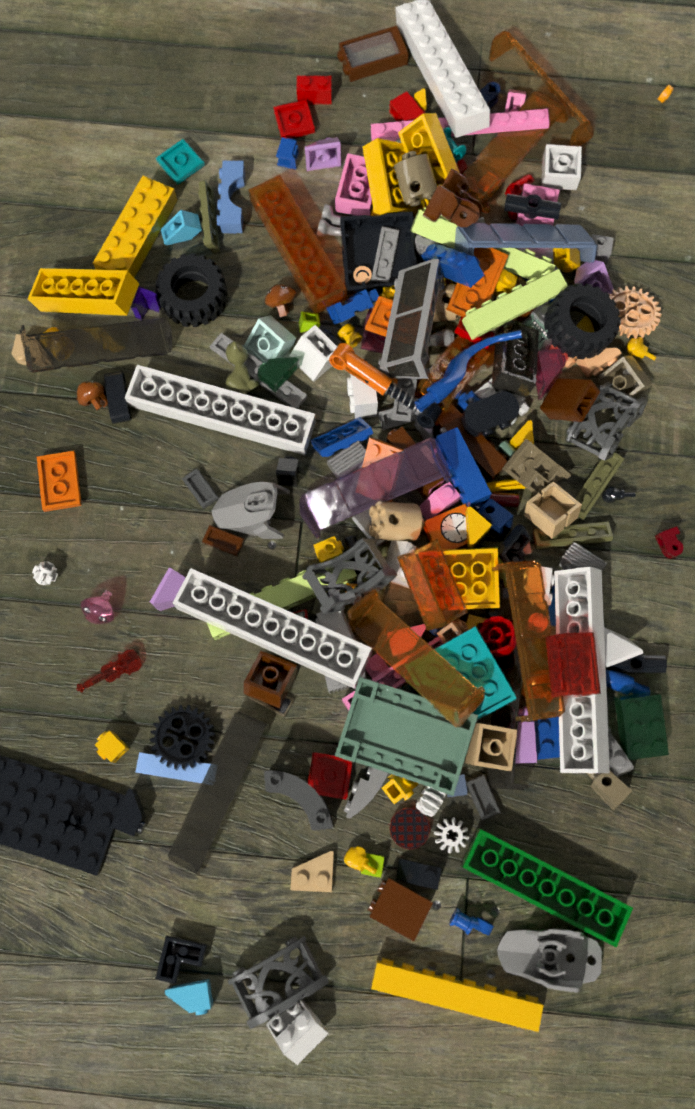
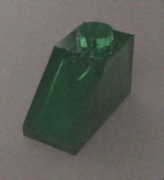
M297 357L269 359L266 363L264 362L259 366L257 371L258 378L273 392H276L300 367L299 359Z

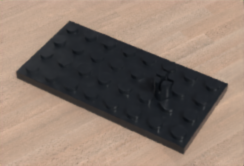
M0 755V844L98 876L115 830L112 828V824L125 795Z

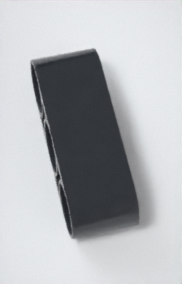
M123 370L105 373L104 381L112 424L131 421L130 406L125 399L127 385Z

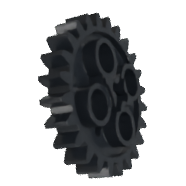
M180 705L178 711L172 707V713L169 714L165 710L164 718L158 716L161 722L153 723L157 729L150 731L155 736L150 739L151 743H155L151 749L153 751L158 750L154 756L156 758L161 757L159 761L161 764L167 761L166 766L168 768L174 764L176 771L180 765L184 771H186L187 765L194 769L195 762L201 765V758L208 759L205 753L212 752L209 745H215V742L210 738L215 737L216 734L210 731L214 729V726L207 725L211 720L209 717L204 719L205 712H201L198 715L199 709L197 707L193 711H191L190 705L187 706L186 710ZM178 720H182L183 726L179 729H175L174 723ZM170 729L181 736L185 734L189 740L198 742L199 745L195 746L185 739L180 740L178 736L167 733V730ZM194 729H201V734L198 737L191 736ZM168 738L174 739V744L171 747H165L164 745ZM185 747H192V752L189 755L185 756L182 754Z

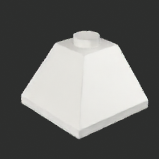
M604 627L606 667L643 654V650L628 638Z

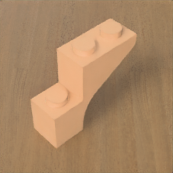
M553 345L550 346L548 351L549 356L559 370L564 367L570 368L577 363L587 378L592 375L596 377L604 371V368L607 366L611 367L618 361L622 353L618 348H605L602 353L595 355L593 358L577 359L576 356L571 358L566 353L562 354L559 352L560 349Z

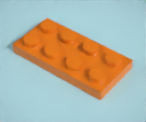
M474 248V256L480 261L479 266L484 276L471 288L456 283L446 310L465 317L468 310L474 307L479 309L482 307L481 304L490 300L508 258L507 254L494 248Z

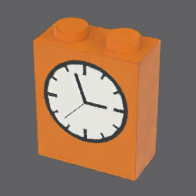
M466 504L424 521L423 529L433 550L467 548Z

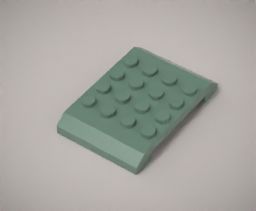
M359 677L335 756L454 796L478 715Z

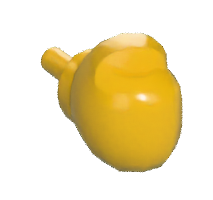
M642 337L629 340L627 352L630 355L640 357L641 359L644 356L652 360L656 359V356L647 352L648 347L644 345Z
M361 846L351 847L346 852L344 863L347 866L360 872L366 869L372 874H376L377 870L368 865L369 859L366 857V851Z

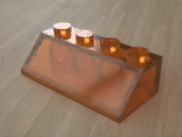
M438 539L409 550L397 557L427 631L445 627L467 613Z

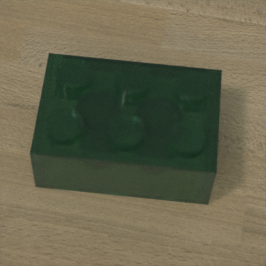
M646 692L614 697L620 745L628 759L636 760L669 755L661 694Z

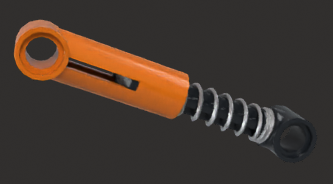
M340 343L329 357V362L334 368L347 371L381 395H384V393L385 395L389 394L390 398H395L396 402L399 401L402 403V406H407V410H413L412 412L417 416V422L422 427L432 428L441 415L442 410L436 403H432L423 412H420L414 403L418 399H414L413 395H408V391L404 392L402 388L396 387V384L393 385L392 378L356 355L350 345Z

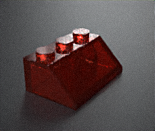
M594 632L562 633L546 636L552 698L567 699L601 694Z

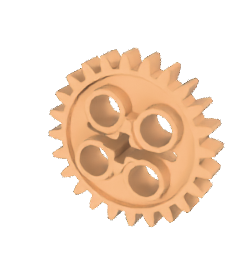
M626 286L624 290L621 287L617 291L613 289L611 294H609V298L611 300L614 299L615 307L619 309L620 315L618 317L621 319V325L619 326L620 336L625 333L627 338L633 335L636 339L638 334L643 338L645 333L650 335L651 331H655L662 314L659 313L661 308L657 307L659 302H653L654 296L648 297L649 292L643 294L642 289L636 291L635 287H633L632 290H629Z

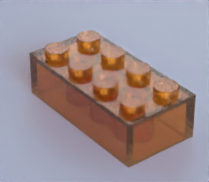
M458 336L429 369L428 379H421L416 390L425 395L429 386L443 378L451 360L461 351L475 343ZM484 348L475 353L468 361L466 373L461 382L437 405L447 411L482 370L491 353Z

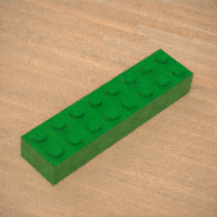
M477 829L460 865L462 868L616 948L633 910V907L481 829Z

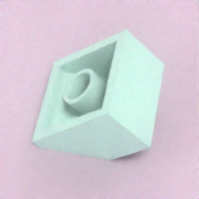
M270 315L257 320L244 344V348L272 369L290 351L297 338Z

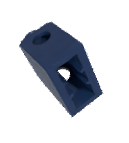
M493 499L473 506L492 525L488 532L499 542L513 529V515Z

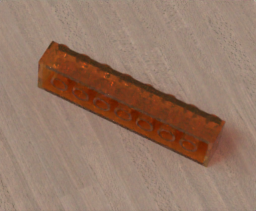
M281 175L248 189L251 204L312 311L318 314L333 304L347 300L345 285Z

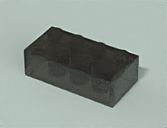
M511 320L499 327L496 336L521 330L522 338L495 343L492 387L526 398L536 385L539 330Z

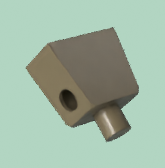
M611 771L610 773H586L593 780L590 787L613 811L632 792ZM602 781L607 782L608 786H604Z

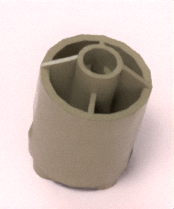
M416 151L403 154V160L395 164L394 169L404 204L413 207L421 204V200H431L437 189V184L428 154L417 155Z

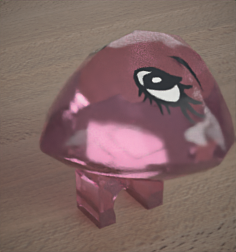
M105 590L102 596L89 597L81 601L83 615L89 622L107 624L114 621V612L109 603V598L113 593Z

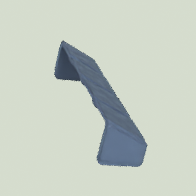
M472 223L468 227H456L454 249L474 256V248H577L580 252V261L593 263L596 257L597 244L581 225L556 224V226H552L551 224H524V226H520L519 224L491 223V225H487L485 223Z

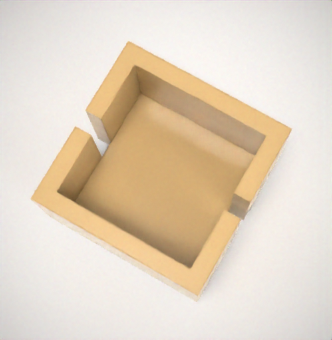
M552 482L541 490V494L538 493L527 501L524 516L552 539L564 530V527L569 526L578 518L582 504L555 482Z

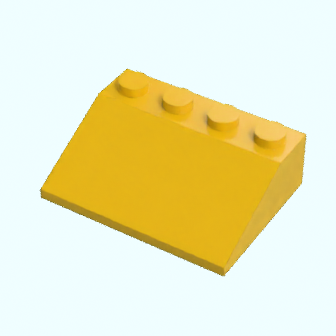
M377 138L363 146L374 215L380 216L387 213L413 211V218H415L418 209H424V200H421V204L413 207L404 204L394 165L402 161V155L406 153L402 143Z
M497 548L416 551L420 611L500 608Z

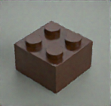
M260 651L244 681V694L281 708L296 678L297 665Z

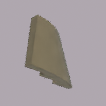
M527 439L524 440L502 468L534 495L541 494V490L550 483H556L563 478L568 479L571 476L563 467Z

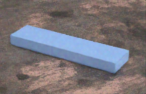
M139 752L136 773L215 786L219 765L207 763L199 765L195 762L194 769L187 765L186 771H184L180 765L176 771L174 764L170 768L166 766L167 761L161 764L159 762L161 757L156 758L153 754Z

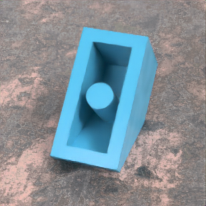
M180 210L161 228L164 245L193 239L202 230L198 214Z
M210 979L169 986L165 989V995L189 1013L195 1012L196 1015H203L208 1013V1009H211L213 1006Z

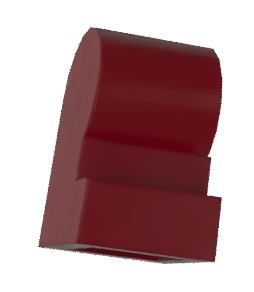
M677 526L655 536L663 555L670 559L680 555L684 548L683 544L676 537L680 534Z

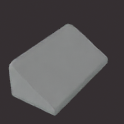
M393 406L377 410L382 430L413 422L417 418L416 414L412 412L410 422L391 420Z
M366 509L352 517V520L368 539H374L376 546H383L388 541L378 540L369 535L372 519L369 515L370 509Z

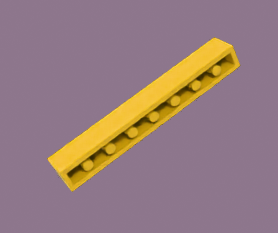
M382 958L381 961L376 960L371 989L539 1032L544 1005L538 1001V997L527 994L525 998L517 996V992L505 989L504 993L497 991V987L489 984H484V987L477 986L473 980L464 979L463 982L455 980V976L443 973V977L435 975L433 970L423 968L422 971L415 970V966L407 963H402V966L395 965L394 961L388 958Z

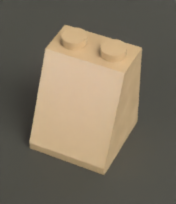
M476 723L464 763L512 771L517 730Z

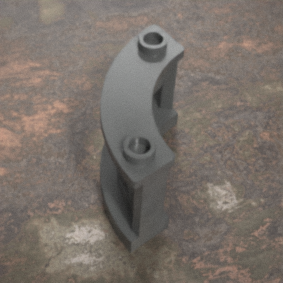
M610 382L598 387L600 393L583 422L575 421L573 425L569 426L566 433L568 435L567 442H571L597 455L598 458L604 461L613 457L618 444L624 436L621 432L626 426L630 428L637 419L642 417L648 402L646 398L640 397L637 399L611 387L612 383ZM606 408H614V416L617 423L607 422L598 428L595 421V412ZM619 408H620V412H622V411L624 412L623 414L618 413V409H619ZM583 429L586 430L583 438L589 437L591 433L593 434L587 443L578 439L579 433ZM611 429V432L606 434L605 430ZM595 440L602 448L601 450L592 446Z
M362 538L342 555L323 563L310 565L302 575V578L308 581L322 605L320 609L325 615L345 609V605L353 603L355 606L369 598L367 594L373 592L376 588L378 591L383 589L397 576V573L394 569L390 568L375 545L374 539ZM369 549V551L373 555V559L369 562V564H366L368 561V553L364 558L360 556ZM376 562L380 566L381 570L374 567V564ZM343 569L361 571L357 580V588L353 589L345 584H336ZM366 575V579L368 578L370 580L364 583L362 582V579ZM325 576L324 579L320 578V581L328 585H321V583L318 580V577ZM341 590L347 591L346 593L340 594Z
M281 771L264 772L266 792L281 793L295 800L307 814L311 830L333 828L330 811L325 801L306 781Z
M296 936L285 942L286 946L246 970L243 966L232 973L234 977L229 979L228 983L233 985L249 1018L246 1022L250 1029L270 1020L271 1017L279 1012L281 1014L296 1005L297 1001L306 996L309 997L329 983L326 975H322L305 942V936L299 939ZM296 948L299 949L305 961L299 968L295 966L299 956L296 959L290 958L291 951ZM284 954V962L273 961ZM306 965L309 968L314 980L305 971H303ZM263 967L258 977L256 974L252 973ZM270 969L283 970L292 974L286 983V998L283 999L277 992L272 990L263 991L264 982ZM297 976L298 979L295 982L299 984V988L294 990L291 988V982ZM250 978L252 980V984L247 985V988L256 989L255 993L249 994L243 979ZM263 996H272L274 1003L268 1004L267 998L263 999Z

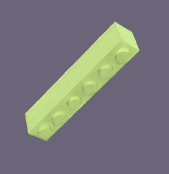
M557 269L553 272L548 270L541 275V278L537 279L534 277L526 282L527 285L522 287L520 284L514 287L511 293L507 294L504 292L496 297L497 300L492 302L490 299L481 304V308L476 309L474 307L466 312L467 316L461 321L471 339L473 340L556 298L562 290L568 287L560 270Z

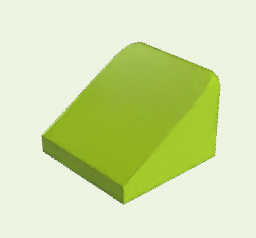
M301 312L299 318L301 333L310 330L314 325L320 327L319 314Z
M366 853V857L369 859L368 865L375 868L377 872L374 875L364 869L361 874L381 878L384 856Z

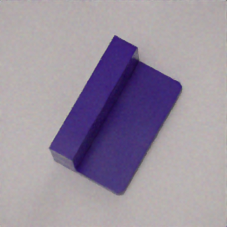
M138 287L131 305L135 317L143 321L148 309L161 313L163 310L157 294Z

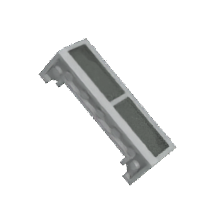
M431 259L400 270L398 279H395V294L382 359H379L378 362L379 370L390 378L428 379L430 370L426 369L425 364L429 361L428 346L438 292L444 290L446 284L439 259Z

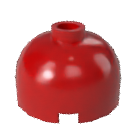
M494 616L482 623L483 626L479 632L494 657H504L515 649L518 642V633L511 621L501 616Z

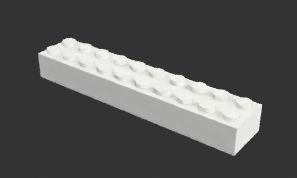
M416 0L395 7L397 27L455 137L488 128L490 109L430 1Z
M141 365L136 366L125 396L130 407L301 455L306 454L316 423L314 413Z
M593 567L554 571L560 772L610 773L602 570Z
M190 568L173 601L176 609L354 689H356L359 677L362 676L372 654V648L192 568Z

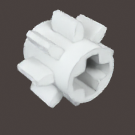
M47 561L40 562L39 566L35 565L32 572L34 573L33 578L40 585H50L51 581L55 582L58 576L55 565Z

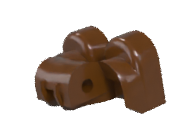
M451 168L443 185H438L423 213V217L436 223L442 216L448 221L451 219L457 226L463 228L477 222L481 216L483 206L467 193L469 185L466 177Z

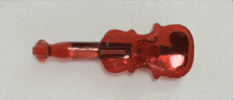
M133 649L125 650L122 654H118L116 661L104 664L101 667V673L86 680L83 684H77L76 690L82 693L84 689L102 680L113 682L116 678H120V675L123 673L131 675V673L141 668L142 662L139 654Z

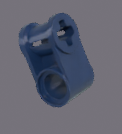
M489 82L479 90L489 109L496 105L499 100L498 95L501 88L496 82Z

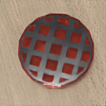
M405 808L393 816L389 830L392 839L397 845L411 850L419 848L426 842L430 833V825L426 816L418 809Z

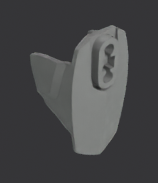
M255 482L232 489L222 494L212 509L214 522L217 528L230 529L258 536L261 539H283L284 534L269 526L271 522L267 520L272 517L275 511L277 495L290 494V490L276 483Z
M568 929L507 931L497 948L498 957L505 972L525 977L549 989L580 992L583 983L594 982L601 974L602 950L596 940L584 936L583 932ZM570 953L574 956L575 959L568 962L566 960V955ZM588 956L594 957L592 964L587 962Z

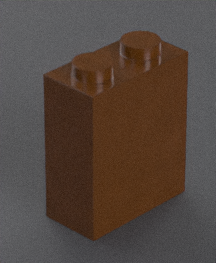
M557 378L541 404L540 409L549 419L583 422L598 397L600 390L592 380Z
M388 877L386 881H381L377 889L380 894L377 900L372 899L368 907V911H370L369 917L414 942L433 902Z

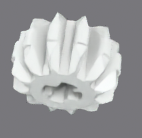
M425 786L417 800L416 808L421 813L432 817L443 803L446 793Z
M446 818L443 819L445 827L438 823L437 827L441 829V832L434 831V835L441 837L436 839L435 843L443 841L440 849L444 850L448 845V853H452V846H454L457 853L460 852L458 844L465 848L466 844L462 842V839H469V836L462 834L468 831V828L460 829L463 824L462 821H459L455 826V818H451L450 825ZM449 830L456 832L455 840L453 841L446 837V834L449 835L447 833Z

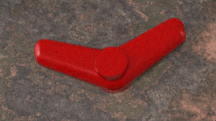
M528 174L511 183L505 191V196L507 194L520 195L524 183L531 184L534 178ZM508 211V216L515 220L517 213Z

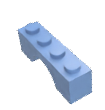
M222 161V168H219V178L222 181L221 184H218V192L221 195V199H218L217 202L218 210H220V215H217V226H220L222 233H243L242 208L234 205L230 199L236 190L245 187L244 161Z

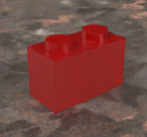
M297 76V102L307 100L308 104H332L331 76Z

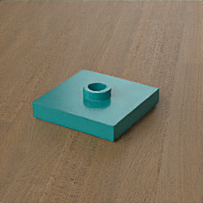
M181 139L156 157L157 163L177 185L205 166L204 161L184 139Z

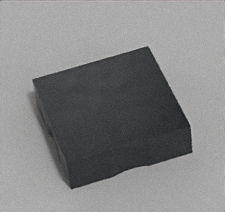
M413 211L387 213L380 216L340 217L346 295H353L365 289L367 292L376 289L377 293L382 292L383 287L394 285L400 270L417 265L414 253L415 234L411 232ZM387 227L399 230L389 283H377L370 280L366 285L365 282H362V285L357 284L353 277L357 267L366 266L370 269L371 274L373 273L381 228ZM417 268L406 271L409 280H418ZM404 285L403 291L416 290L418 285Z

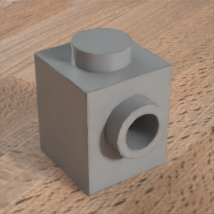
M592 234L591 238L597 244L595 260L607 263L612 252L614 238Z

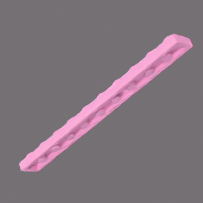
M548 109L490 114L488 128L466 135L549 128ZM438 118L442 129L450 128L446 118ZM414 120L371 124L372 141L377 138L396 141L398 138L400 139L398 132Z

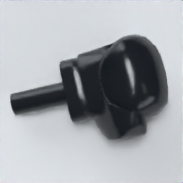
M612 486L605 488L602 493V499L606 503L623 500L624 497L636 496L635 492H624V489Z

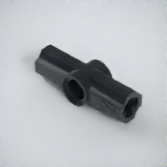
M507 194L504 211L521 213L529 219L539 216L558 220L561 210L560 202L542 200L536 194L529 195L528 197Z
M638 655L615 665L605 666L606 670L630 674L666 673L667 660L665 656ZM632 659L638 661V669L631 666Z

